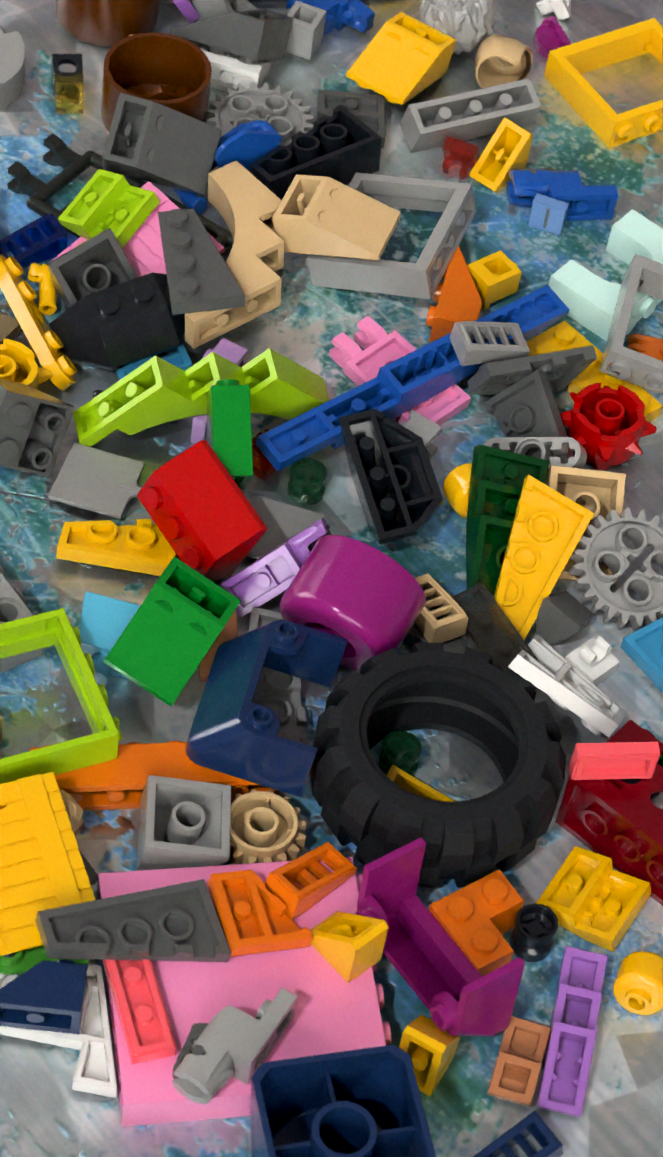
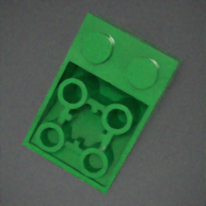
M174 556L103 662L171 707L241 600Z

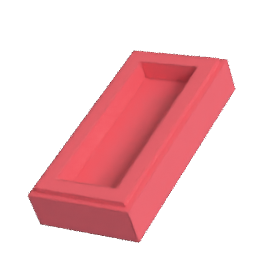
M658 742L576 743L568 767L571 780L651 779L660 757Z

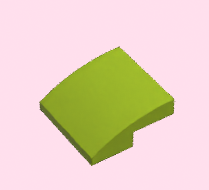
M98 169L60 215L58 221L67 229L87 240L105 229L111 228L119 245L123 248L160 203V200L153 191L129 185L124 175Z

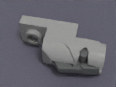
M281 988L273 1001L266 999L263 1002L255 1018L240 1009L227 1006L218 1012L209 1023H195L173 1067V1087L191 1101L207 1104L214 1094L232 1077L248 1085L257 1068L265 1061L293 1020L297 995Z

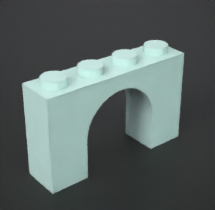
M632 209L612 225L606 251L630 265L635 254L663 264V228ZM571 259L550 276L548 286L570 309L567 316L607 341L621 284L606 281ZM637 291L626 336L642 317L646 319L653 313L656 305L662 301L661 299Z

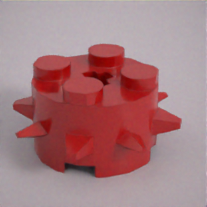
M595 383L584 387L578 394L571 392L570 396L574 401L573 409L560 413L563 425L568 427L567 437L575 439L585 448L587 462H590L594 469L608 470L611 466L628 461L635 453L642 455L643 451L638 445L640 437L656 433V426L645 420L643 413L645 406L636 393L621 385L616 390L610 388V386L600 388L601 383Z

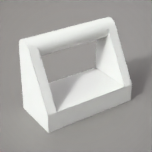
M208 45L200 48L211 64L210 88L226 91V88L229 87L237 91L239 83L247 89L250 88L251 82H254L257 88L262 87L269 72L271 62L258 61L257 65L247 64L238 60L239 55L230 52L228 55L215 54L209 51L210 46Z

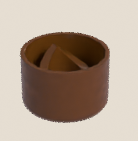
M56 0V14L61 26L74 38L94 46L112 47L120 40L129 37V35L150 33L158 19L159 0Z
M166 33L136 34L114 44L105 56L103 69L101 116L107 131H110L120 93L157 102L206 123L212 70L210 61L205 53L190 41Z

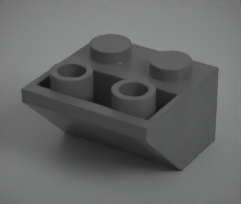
M0 378V466L51 477L75 407L25 384Z

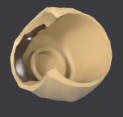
M491 34L481 42L476 51L474 59L476 80L481 88H487L525 79L530 72L533 62L530 47L518 39Z

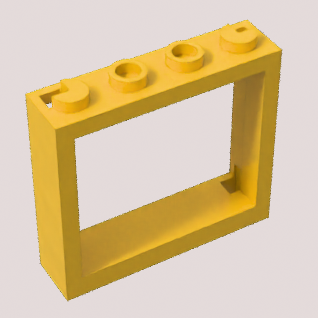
M655 18L549 51L544 77L608 148L663 130V99L617 114L581 75L649 52L663 65V27Z

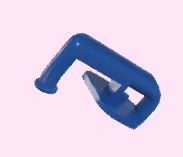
M255 120L240 124L220 137L212 169L217 166L219 168L236 160L250 172V164L279 146L282 138L267 121ZM172 188L185 206L190 209L194 208L195 212L200 215L205 211L207 200L204 197H198L194 193Z

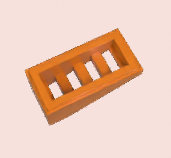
M326 842L270 872L265 886L271 894L276 895L288 907L286 915L293 920L355 875L357 867L333 845ZM323 861L333 872L330 873L320 862Z

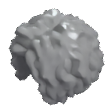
M422 0L419 6L420 13L418 19L456 39L453 53L460 54L462 51L470 53L472 50H477L481 42L493 33L494 18L496 16L494 9L495 1Z

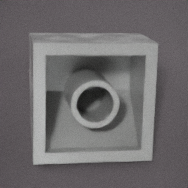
M148 775L139 805L136 871L216 866L228 862L230 857L231 785Z

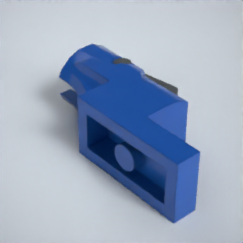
M548 167L542 169L530 168L529 170L510 169L509 171L510 181H507L506 193L510 205L532 207L533 200L536 194L539 193L569 203L565 221L612 220L618 198L616 185L583 186L577 170L555 171L553 168Z

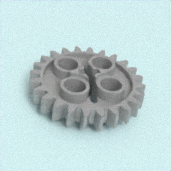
M251 82L250 88L247 89L239 83L237 91L227 87L225 95L217 93L216 101L209 102L206 123L222 129L220 136L222 137L240 124L255 120L267 121L280 134L282 139L279 145L287 146L291 143V137L301 131L305 134L313 129L314 116L310 115V106H303L302 98L293 100V91L283 94L281 93V86L270 90L268 83H264L262 88H257L256 84Z
M625 508L620 517L614 509L606 515V519L599 515L593 521V525L588 524L583 533L584 536L581 537L576 546L578 549L574 550L570 557L571 560L578 564L573 565L569 570V574L580 576V579L572 587L573 589H584L585 594L579 601L584 603L591 600L594 603L590 610L593 614L599 610L603 611L604 624L614 617L617 618L618 629L621 630L630 621L632 630L637 631L643 622L647 626L663 617V575L655 573L651 567V563H655L663 571V528L661 529L658 526V515L653 517L650 522L646 520L645 510L643 509L640 510L635 518L632 516L630 508ZM622 537L631 540L635 546V549H629L628 547H626L622 541ZM650 546L652 552L616 592H611V585L645 547ZM603 563L611 569L612 575L604 574L598 564ZM627 589L635 590L640 596V601L633 600L629 596Z

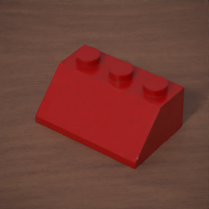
M206 440L197 442L156 469L136 495L179 559L211 581L231 577L268 529Z

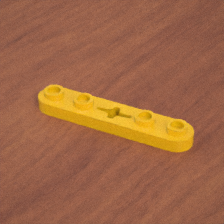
M0 255V288L42 368L51 370L52 377L50 380L61 391H65L76 383L74 374L77 372V369L72 361L62 354L60 349L64 345L57 334L48 328L34 301L37 297L34 289L21 277L24 273L21 265L12 256L6 258Z

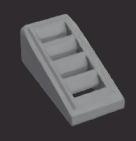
M455 322L449 337L461 367L489 361L526 357L530 354L518 323ZM512 335L516 345H511L507 336ZM496 337H500L502 344L497 343ZM484 339H488L490 344H486Z

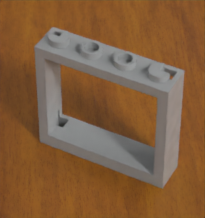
M356 172L348 186L394 208L443 213L416 263L307 254L305 265L309 267L312 286L431 299L476 213L472 184Z
M635 254L623 276L599 371L617 377V379L644 387L649 391L663 394V361L623 347L637 291L663 300V264Z

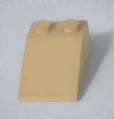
M553 465L548 469L545 485L593 512L594 515L589 522L590 525H593V521L599 515L606 519V515L613 509L619 517L623 512L626 474ZM569 558L558 579L568 581L580 579V576L569 574V570L573 565L578 563ZM603 563L598 564L604 574L612 575L611 569ZM617 580L612 584L613 586L617 585Z

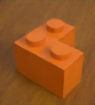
M500 869L430 904V913L482 977L511 962L514 950L502 935L514 929L517 914L522 908L524 900Z

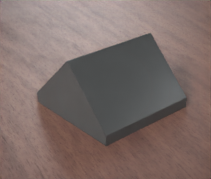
M111 228L105 229L47 264L55 289L68 308L84 296L138 278Z

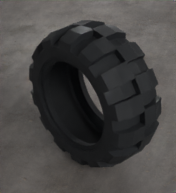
M415 643L410 649L409 654L399 655L395 648H392L369 658L361 665L360 673L355 670L350 672L327 697L325 711L318 716L313 747L317 748V752L310 769L312 795L319 806L322 807L321 817L340 844L344 846L352 842L357 846L355 856L360 863L366 865L422 838L426 842L418 886L434 889L439 879H454L457 888L493 873L495 866L502 872L514 867L535 849L537 839L547 833L565 778L566 755L560 744L562 734L547 702H534L537 693L533 684L511 669L504 672L493 666L492 655L469 647L465 648L464 654L447 652L443 650V643ZM436 729L446 731L467 739L483 750L498 768L504 783L492 792L471 800L447 802L427 799L403 789L387 777L375 762L370 749L386 737L406 730Z

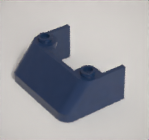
M276 620L222 643L217 649L185 747L188 758L199 766L301 797L317 748L277 736L280 727L278 715L272 709L254 703L252 700L263 667L332 688L348 639L291 621Z

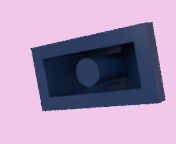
M43 960L0 988V1026L79 1035L86 990L87 965L76 964L70 960H57L55 962Z

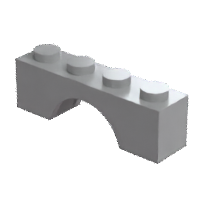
M192 0V6L200 15L196 21H203L235 12L259 10L248 0ZM296 1L288 10L279 12L280 14L293 17L286 52L311 60L323 41L326 10Z

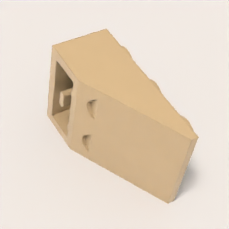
M296 174L272 220L275 233L284 240V252L379 260L401 218V212L330 177Z

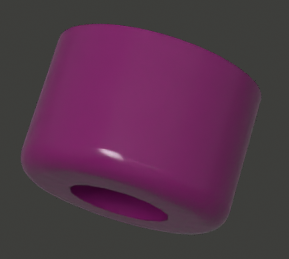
M325 535L318 539L280 602V613L283 620L348 639L340 666L360 672L361 665L369 658L392 648L398 651L424 608L426 596L416 579L399 563L383 552L349 537Z

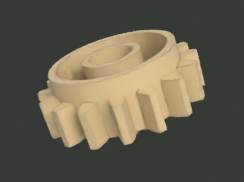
M251 789L250 793L244 795L240 793L235 794L234 802L231 804L230 815L231 865L293 861L298 858L299 852L304 850L306 840V821L299 820L300 808H293L289 803L288 797H281L274 794L271 790L266 792Z

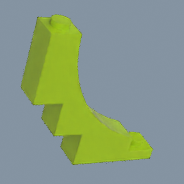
M270 348L242 367L212 352L185 371L155 355L74 411L73 417L79 443L91 447L116 429L128 435H133L166 422L207 414V393L211 385H216V382L219 380L234 379L239 380V385H250L251 413L277 416L287 420H291L330 399L324 378Z

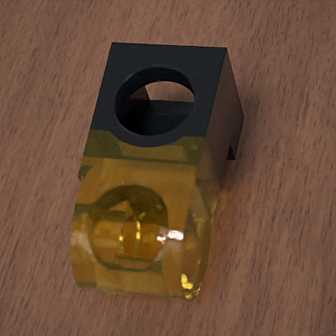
M52 54L51 87L56 114H83L82 54ZM68 63L74 65L76 70L75 72H61L58 67Z

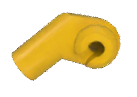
M32 263L29 266L28 279L30 282L39 283V311L43 315H52L57 309V291L48 266L45 263L42 265Z

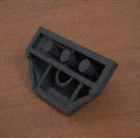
M152 272L84 296L52 321L49 327L57 334L64 345L60 349L62 354L66 355L70 360L75 359L87 365L114 371L179 347L185 336V314L172 315L166 274Z
M377 409L339 417L350 473L371 535L379 544L417 535L443 504V497L423 439L399 423L386 418L385 414Z

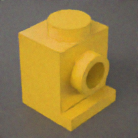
M501 250L467 265L482 300L481 309L483 311L488 310L491 303L518 292L522 271Z

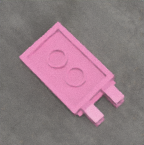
M367 316L357 323V328L360 331L354 334L353 339L355 341L345 333H340L332 339V344L335 347L329 350L328 355L343 368L342 372L359 386L376 378L379 368L417 349L396 330L387 335L383 327ZM454 384L411 410L441 426L467 408L471 397L457 384ZM411 410L394 419L399 424L403 421L408 422Z

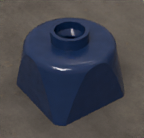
M386 1045L262 1063L251 1078V1157H436L410 1055L395 1045Z

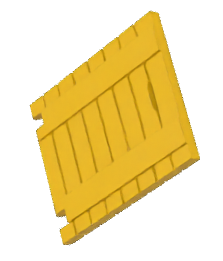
M54 772L33 775L0 784V956L43 945L35 922L38 911L96 900Z

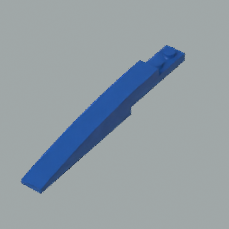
M546 285L476 321L518 323L525 341L566 316L570 309ZM451 333L379 368L376 378L259 435L256 445L278 472L329 445L334 450L343 446L344 441L339 417L377 409L385 414L386 418L392 420L475 373L484 363L461 367L449 338ZM512 335L507 336L510 344L516 345ZM496 337L497 343L502 344L500 337ZM484 339L486 344H490L488 339Z

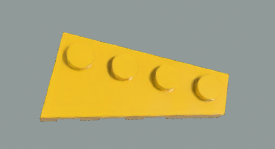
M565 320L526 342L530 350L529 356L593 345ZM594 345L597 359L567 385V391L576 394L584 387L595 383H601L600 388L610 386V388L618 390L619 385L624 386L636 393L645 406L643 413L645 420L648 422L660 416L663 405L641 386L600 372L603 353Z

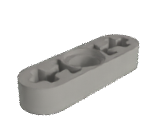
M496 437L487 440L483 444L525 455L532 447H540V459L549 461L548 469L551 465L582 469L587 461L585 448L571 437ZM568 448H570L575 453V456L569 457L566 463L560 457H552L551 451L556 455H565L568 453Z

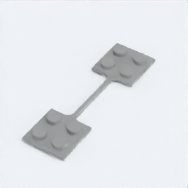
M73 442L48 494V499L121 519L129 500L137 497L136 495L142 488L138 487L137 482L145 463ZM252 494L250 504L268 529L247 556L258 559L318 520L325 518V514Z

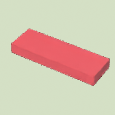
M102 960L131 1064L176 1055V1044L151 960Z

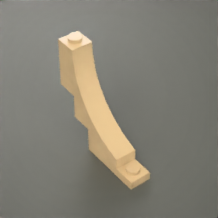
M236 160L208 173V201L221 214L231 232L234 243L225 263L245 295V307L186 313L185 341L193 349L281 306L282 278L275 272L284 267V240L275 233L272 217L282 200Z

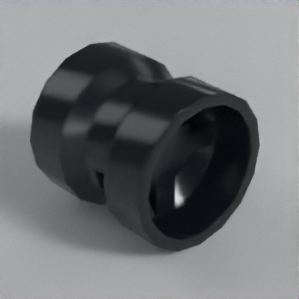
M534 903L525 905L519 910L515 920V927L510 936V947L518 958L521 957L526 962H538L548 956L558 929V919L555 913L549 907Z

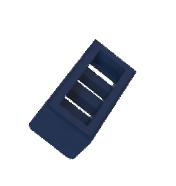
M533 1111L473 1157H497L501 1153L505 1157H517L511 1149L515 1144L521 1148L527 1157H559L563 1154V1145L538 1113ZM532 1135L542 1149L536 1153L525 1140L526 1137Z

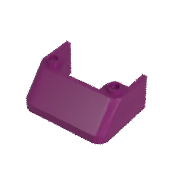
M419 838L364 865L355 915L386 921L388 932L383 953L430 1011L431 1018L436 1027L441 1031L448 1032L452 1036L492 1037L507 1029L525 962L519 957L487 975L481 976L416 895L426 842Z

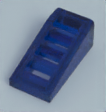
M51 213L38 218L1 239L0 255L8 258L6 253L11 251L21 267L25 268L32 263H40L57 257L67 248L68 235Z

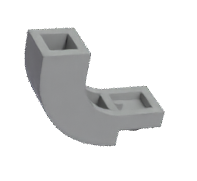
M1 25L0 111L13 103L23 89L26 55L25 44L20 33L17 30L6 33Z

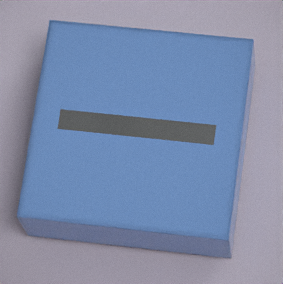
M537 193L533 200L528 226L560 236L569 203Z

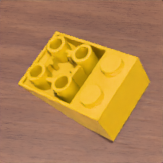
M400 12L386 21L347 71L346 77L356 81L357 85L364 89H371L383 95L391 103L403 105L446 74L457 40Z

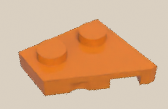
M252 869L210 875L207 885L229 945L231 956L310 946L313 939L311 931L307 927L300 929L286 915L288 907L276 895L271 894L267 890L265 883Z

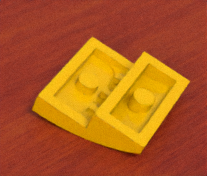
M575 846L536 904L549 907L555 913L558 925L590 943L614 952L650 897L651 884L650 882L613 870L612 858Z

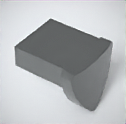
M565 590L554 597L549 596L543 599L537 616L536 634H539L549 644L561 642L586 627L595 614Z

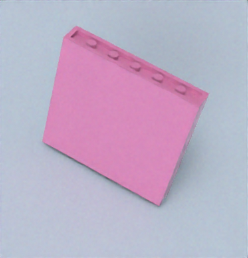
M346 857L354 865L353 857ZM291 861L98 873L97 900L204 879L211 897L207 885L211 874L252 869L266 883L270 872ZM323 861L320 862L330 873L333 872ZM355 873L338 888L292 921L300 929L307 927L310 930L336 911L355 914L357 912L362 874ZM310 944L309 947L231 956L228 962L151 961L177 1050L174 1056L131 1064L105 971L122 1127L251 1116V1081L246 1085L232 1077L214 1094L209 1103L200 1104L184 1097L173 1087V1067L195 1023H209L218 1012L227 1006L240 1009L255 1018L263 1002L266 999L273 1001L281 988L297 995L294 1017L264 1062L391 1045L389 1022H382L380 1010L384 1008L383 987L381 983H375L373 972L377 971V963L350 983H347Z

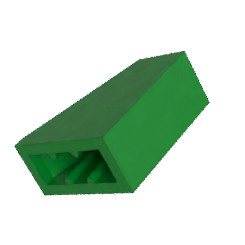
M225 379L217 381L216 385H211L207 393V442L240 490H244L253 477L250 385H239V380Z

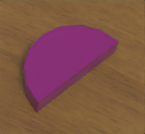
M555 16L542 20L541 25L535 31L533 40L535 48L546 59H548L549 51L571 44Z

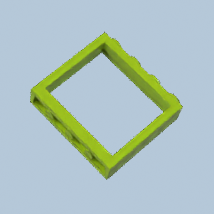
M64 608L0 624V659L55 645L93 734L0 759V784L54 772V775H59L117 759L118 744L120 740H123L119 729L120 720L117 716H111L108 710L109 699L103 684L97 685L94 678L95 668L91 655L83 653L80 647L81 636L78 626L74 627L70 624Z

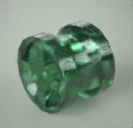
M302 458L292 463L289 472L290 480L287 486L289 497L297 504H317L322 500L325 492L324 484L327 480L326 467L319 460L313 458Z
M394 731L386 735L382 741L381 753L378 758V766L384 774L388 772L392 765H395L414 777L418 770V761L422 752L419 739L407 731Z

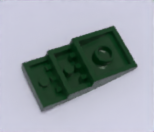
M485 445L474 447L466 522L467 590L494 596L524 479L527 475H530L545 484L548 460Z

